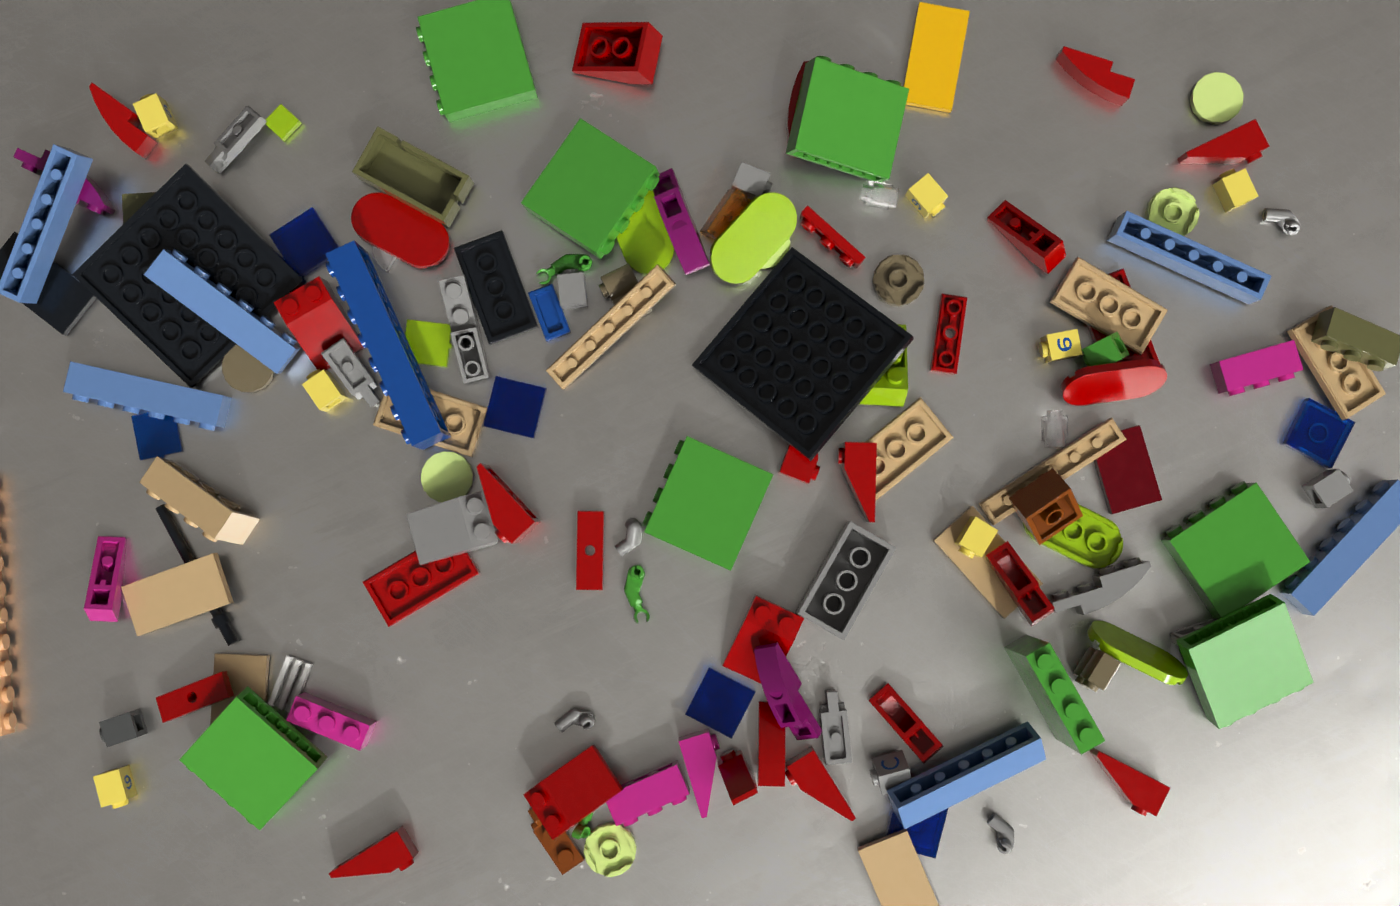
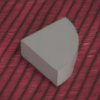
M373 246V255L377 264L389 273L396 257Z

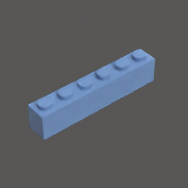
M53 144L1 277V295L19 303L37 304L91 167L92 158L70 148Z
M1129 211L1124 212L1117 218L1107 240L1248 305L1262 299L1271 279L1269 274Z
M163 249L144 275L276 374L282 373L300 350V347L296 345L297 340L285 331L283 334L274 328L276 324L266 316L262 315L260 318L253 313L254 307L245 300L240 299L237 301L230 295L232 291L220 282L216 285L209 280L210 274L199 266L194 268L186 262L188 258L176 249L173 251Z
M71 361L63 392L73 394V400L88 403L89 398L97 399V405L114 408L115 404L123 405L122 411L139 414L140 409L149 411V417L163 420L165 415L173 416V422L190 425V420L200 422L199 428L215 431L216 426L225 428L232 400L231 397Z
M1398 479L1382 480L1376 484L1372 490L1374 493L1368 499L1362 500L1355 507L1356 512L1338 525V531L1320 544L1321 549L1316 555L1308 558L1310 562L1297 575H1292L1284 583L1285 588L1280 593L1302 614L1315 616L1400 525V481Z
M1027 721L887 790L895 815L904 829H907L1046 760L1041 737Z

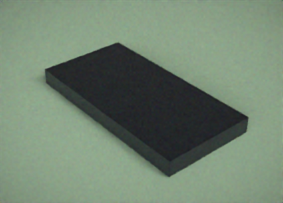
M502 230L454 248L489 345L538 328Z
M15 231L0 249V280L19 234ZM53 261L37 304H22L62 335L67 336L96 300V297L71 273Z

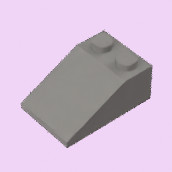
M484 491L460 496L406 514L420 565L493 546L498 543Z

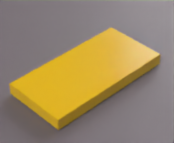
M919 2L903 87L909 88L906 105L951 113L970 11Z

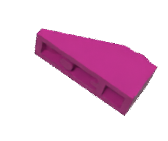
M98 536L84 610L90 621L118 622L123 593L121 587L124 580L126 537Z
M709 728L679 737L678 741L701 818L707 817L717 759L716 750L720 749L716 734L711 735Z

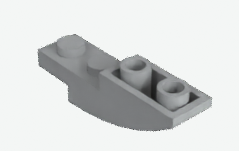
M465 275L439 280L451 328L450 334L463 383L489 378L479 323Z
M1137 557L1124 561L1125 566L1115 568L1114 565L1100 568V573L1092 576L1095 586H1093V583L1078 586L1077 592L1069 594L1068 591H1062L1053 594V599L1049 601L1055 608L1054 613L1075 607L1078 614L1086 615L1111 604L1126 594L1144 577L1151 567L1150 561H1140V558Z

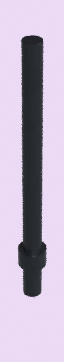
M165 504L155 508L184 564L195 560L169 510L164 506ZM221 608L211 610L210 613L213 617L211 621L216 629L219 628L227 645L230 646L238 642L229 625L231 621L227 613H223Z

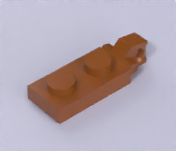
M532 807L529 808L528 812L534 820L531 823L533 832L562 875L584 861V855L568 831L552 840Z

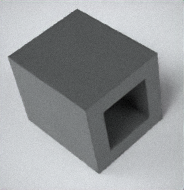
M140 709L99 722L100 737L107 747L148 733Z

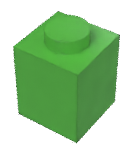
M1118 332L1082 349L1084 353L1083 359L1087 366L1115 363L1130 355Z

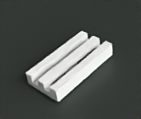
M286 655L268 704L272 707H278L277 709L286 710L289 713L295 697L303 692L313 663L292 655ZM292 662H293V663H295V664H294L293 669H292V671H291L290 677H289L288 682H287V684H286V687H285V690H284L283 695H282V697H281V700L278 701L280 692H281L282 687H283V685H284V682H285V679H286L287 674H288V672H289L290 666H291V664H292ZM304 666L291 703L288 705L286 702L299 668Z

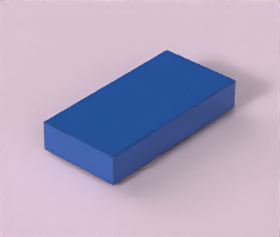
M553 284L528 292L547 342L571 333Z

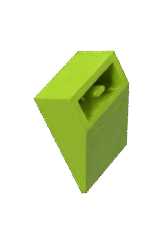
M897 324L906 330V325ZM907 348L860 404L904 407L908 392Z

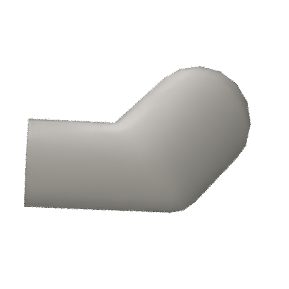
M1271 208L1263 210V221L1277 222L1280 228L1289 235H1295L1300 231V223L1290 210Z
M630 518L626 521V538L615 545L616 550L621 556L641 543L643 527L636 518Z
M573 708L554 723L562 733L573 724L583 726L584 729H590L594 725V716L588 710Z
M993 813L988 818L987 823L997 831V848L999 852L1008 854L1014 847V829L999 815Z

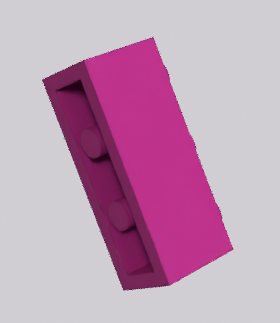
M1294 340L1210 364L1218 394L1228 392L1229 396L1245 392L1244 387L1252 384L1254 389L1270 385L1269 380L1273 378H1278L1279 382L1295 378L1294 372L1303 370Z
M307 692L295 697L286 719L290 723L359 751L368 745L377 723L376 720Z
M678 760L622 784L621 786L624 790L606 803L616 826L623 824L626 827L639 820L638 817L647 813L648 816H652L662 811V806L668 803L677 805L687 799L686 796L690 794V788Z

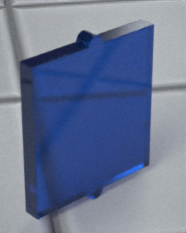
M148 413L131 416L139 459L141 461L156 458L157 456L165 458V455L183 452L178 423L173 422V416L165 415L164 420L149 417Z

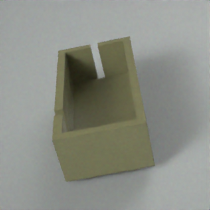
M378 126L352 171L361 181L407 204L450 228L460 210L457 204L458 201L464 203L474 185L469 175L404 140L401 142L397 136Z

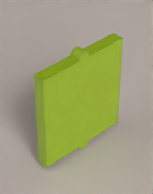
M407 319L405 336L418 364L447 367L449 350L452 348L450 343V324Z

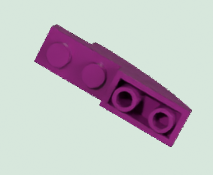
M17 148L13 157L23 162L22 168L37 174L38 170L43 171L50 151L45 149L42 157L39 158ZM87 175L76 204H79L81 200L88 203L86 208L102 215L103 211L113 215L115 209L110 200L93 179Z
M671 168L659 173V182L653 190L654 199L683 270L688 275L709 266L710 263L694 220L688 210L675 172Z
M772 643L756 646L754 653L759 678L768 704L780 727H789L796 740L819 738L822 729L798 690L802 683L779 644Z

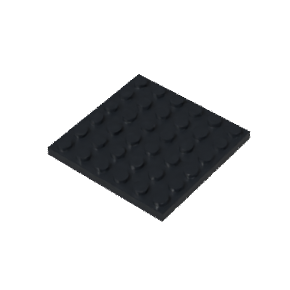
M185 164L72 274L190 388H193L237 344L144 275L163 249L171 251L176 249L188 258L186 261L194 268L199 266L210 274L209 280L216 285L220 282L232 291L230 295L237 301L243 299L254 307L252 312L260 318L262 315L267 316L276 307L273 302L291 293L304 280L189 164Z
M791 247L695 360L692 366L808 460L812 461L914 338L902 327Z

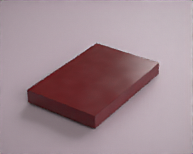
M1140 425L1121 430L1127 440L1094 460L1109 514L1119 513L1162 500Z

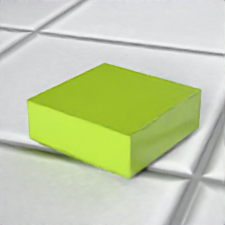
M282 104L268 116L265 123L284 142L302 124Z

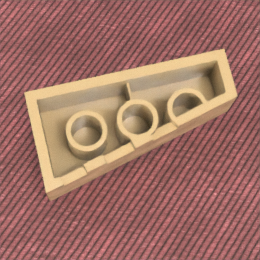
M157 456L139 482L147 488L146 493L157 500L162 499L165 501L166 504L164 506L176 514L181 513L185 516L183 520L190 526L201 528L204 531L202 535L213 542L222 540L243 545L260 519L253 514L249 515L239 512L240 505L218 496L220 492L202 482L197 484L199 478L172 460Z

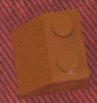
M1053 468L1041 474L1032 483L1019 489L1014 495L1009 497L1016 513L1039 545L1083 516L1071 488Z

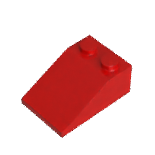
M649 22L582 23L572 71L576 74L627 84H653L663 35Z
M320 276L273 302L285 324L317 370L320 369L322 371L323 369L328 370L331 368L321 353L342 338L346 340L355 354L364 349L359 341L356 330L329 283Z
M480 463L477 466L492 523L497 528L495 534L504 543H519L541 521L489 465Z
M755 594L722 666L761 684L754 653L755 647L778 643L785 656H787L804 617Z
M592 745L523 795L551 839L554 840L624 789L596 746Z

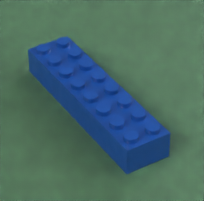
M354 240L325 253L329 261L325 263L327 270L332 278L336 277L339 286L336 287L342 301L346 300L350 309L347 310V314L353 325L357 324L361 332L358 334L359 341L364 349L368 348L372 356L368 358L369 363L375 373L379 372L382 379L379 382L380 387L386 397L390 396L393 403L390 406L391 412L396 420L400 419L404 427L401 430V434L407 444L411 443L413 447L424 450L450 438L451 435L447 430L444 419L429 390L430 388L368 252Z

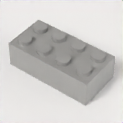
M847 521L798 606L796 613L845 640L896 547L853 522Z

